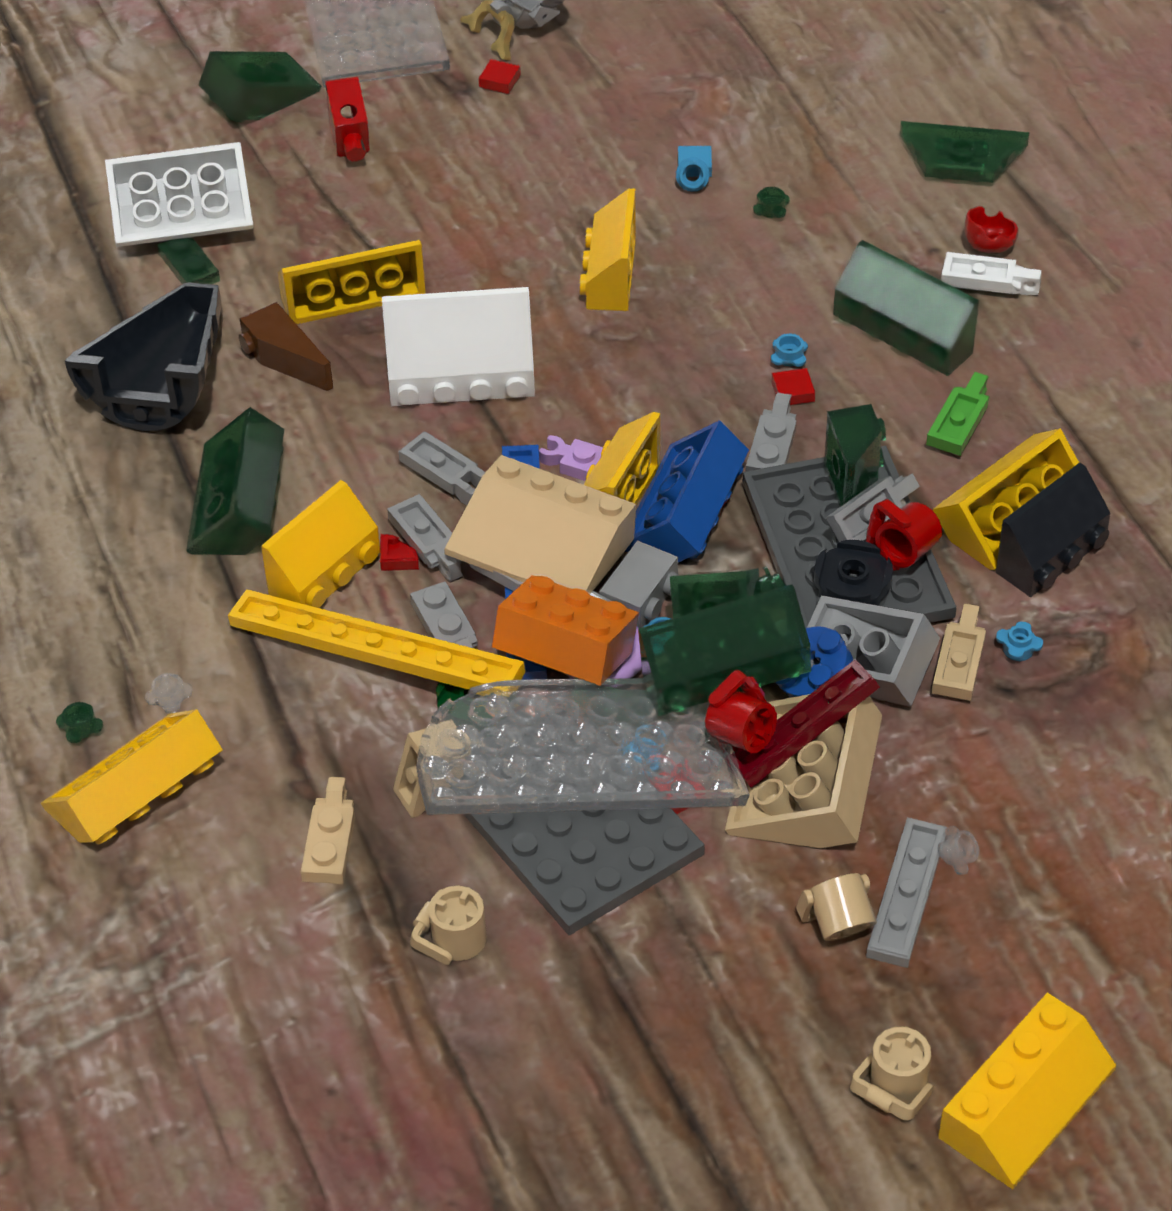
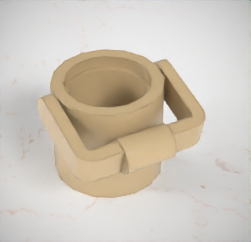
M852 873L822 882L811 889L804 890L796 906L802 922L817 919L824 941H833L857 934L877 923L867 896L870 889V880L866 874Z
M451 886L439 890L430 902L424 904L413 922L415 928L410 938V944L414 949L445 965H449L452 960H468L478 955L485 947L487 941L482 898L476 891L464 886ZM430 926L433 943L421 937L424 932L428 931Z
M893 1027L883 1031L876 1038L873 1052L868 1055L853 1073L850 1089L887 1113L890 1112L903 1120H911L930 1098L935 1087L928 1083L931 1047L927 1039L917 1030L908 1027ZM870 1071L871 1084L863 1080Z

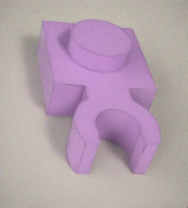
M550 435L547 438V449L549 450L540 448L539 461L548 466L560 464L561 474L585 481L590 466L592 464L596 465L601 458L603 447L578 439H574L570 446L565 444L560 437Z

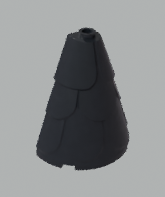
M186 282L146 305L142 311L110 328V331L71 353L65 360V365L70 379L81 396L86 401L90 398L103 410L100 414L128 428L156 431L167 429L180 423L195 407L200 392L204 388L207 366L210 364L212 348L218 334L221 311L219 285Z

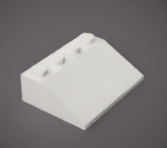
M240 142L105 160L116 247L254 229Z
M529 287L382 297L391 406L535 397Z

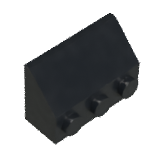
M1078 463L1002 522L996 573L1030 598L1042 588H1049L1065 570L1075 568L1083 556L1092 549L1102 547L1109 537L1108 526L1111 512L1085 465Z

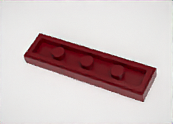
M855 659L777 719L775 733L763 750L758 753H749L739 749L728 758V761L749 787L752 788L878 690L880 686Z

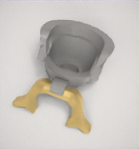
M484 0L472 14L462 16L460 20L462 23L469 24L470 31L479 33L485 16L490 13L493 16V20L501 26L499 37L491 45V50L497 51L501 59L509 61L511 59L510 40L514 26L521 29L543 26L560 13L556 7L564 3L565 0Z

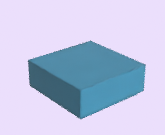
M678 146V165L687 158H698L705 162L709 169V177L712 176L711 146ZM690 168L686 172V177H699V172L695 168Z

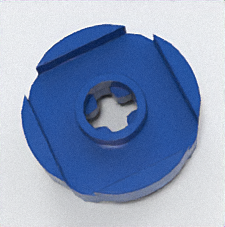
M820 626L809 627L803 630L793 629L784 635L782 645L775 655L772 668L773 679L789 698L808 695L853 661L852 654L844 639L836 630ZM817 659L820 661L819 664L811 667V671H807L805 666L810 660Z

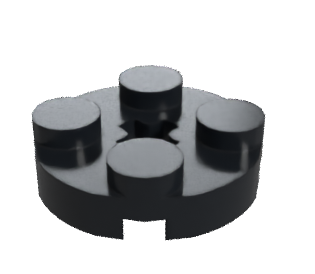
M843 540L837 542V548L831 549L827 553V548L820 552L816 559L814 582L819 590V597L822 595L871 605H880L881 599L888 594L891 588L893 576L892 562L889 557L886 560L880 554V548L862 540ZM851 570H856L859 576L851 577L848 574H850Z

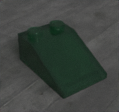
M210 51L198 84L208 95L209 99L215 102L229 119L236 122L260 120L320 92L322 87L287 52Z

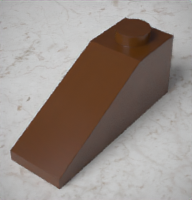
M277 302L239 318L242 332L239 335V342L246 354L251 353L261 365L325 391L333 389L330 361Z

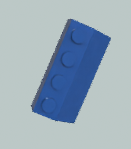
M720 420L670 444L636 510L634 540L627 547L626 552L631 550L637 540L677 556L678 562L687 558L694 559L704 551L707 545L705 540L710 530L719 521V511L731 496L732 492L730 489L735 479L743 471L744 466L742 464L749 452V449Z

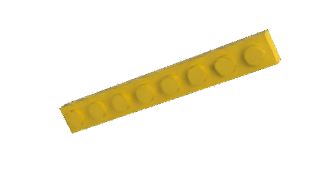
M246 589L228 614L230 626L505 700H509L526 673L524 661Z

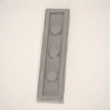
M907 817L876 918L877 923L874 925L868 944L867 958L908 968L948 827Z

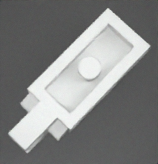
M952 252L946 253L941 276L942 286L1009 294L1020 293L1021 295H1038L1041 284V270L1016 265V260Z

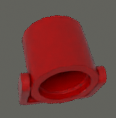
M885 499L873 507L867 528L866 542L880 548V554L886 560L889 557L893 570L897 571L900 568L911 566L936 545L942 536V526L934 511L924 504L910 502L900 509L892 501Z
M740 670L732 672L710 694L708 698L710 704L705 717V727L710 736L749 753H758L763 750L774 735L777 725L776 710L773 705L765 700V692L754 677H748ZM741 686L745 693L738 691L737 689Z

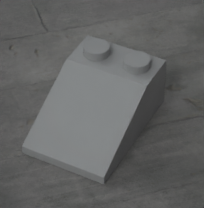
M821 595L807 628L816 626L827 627L836 630L841 635L852 654L853 660L856 659L880 686L870 697L912 706L940 640L939 635L926 616L921 613ZM817 659L810 660L805 666L807 671H811V667L819 664L820 661Z

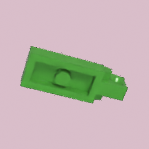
M974 372L966 388L954 386L927 434L926 445L961 456L988 408L990 396L985 395L987 392V375Z

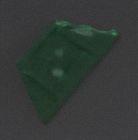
M901 121L900 136L925 177L993 183L1026 149L1030 133Z

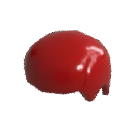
M978 206L970 209L966 214L965 236L972 248L984 253H1001L1010 249L1015 244L1018 237V226L1014 221L1005 218L1001 211L991 217L986 215L983 206Z

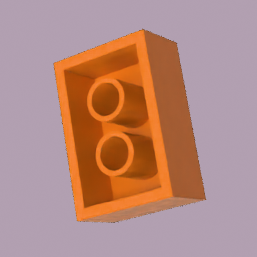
M531 575L498 605L492 648L601 686L631 655L639 612L626 608L620 602L605 601L591 596L583 589H571L556 584L548 577Z

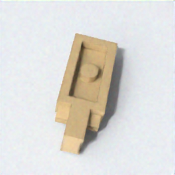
M964 604L960 622L947 623L933 680L932 694L971 701L986 635L985 628L976 627L979 606Z
M329 777L326 798H316L315 805H313L301 868L302 882L344 884L355 812L353 800L346 799V779L343 777Z

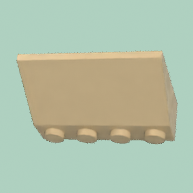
M500 455L482 476L444 548V554L490 572L494 570L521 582H525L531 575L545 576L552 579L556 584L571 589H583L591 594L634 540L636 504Z
M808 695L768 703L774 706L777 719H779ZM869 696L752 788L738 774L725 827L727 834L814 848L857 843L882 720V714Z

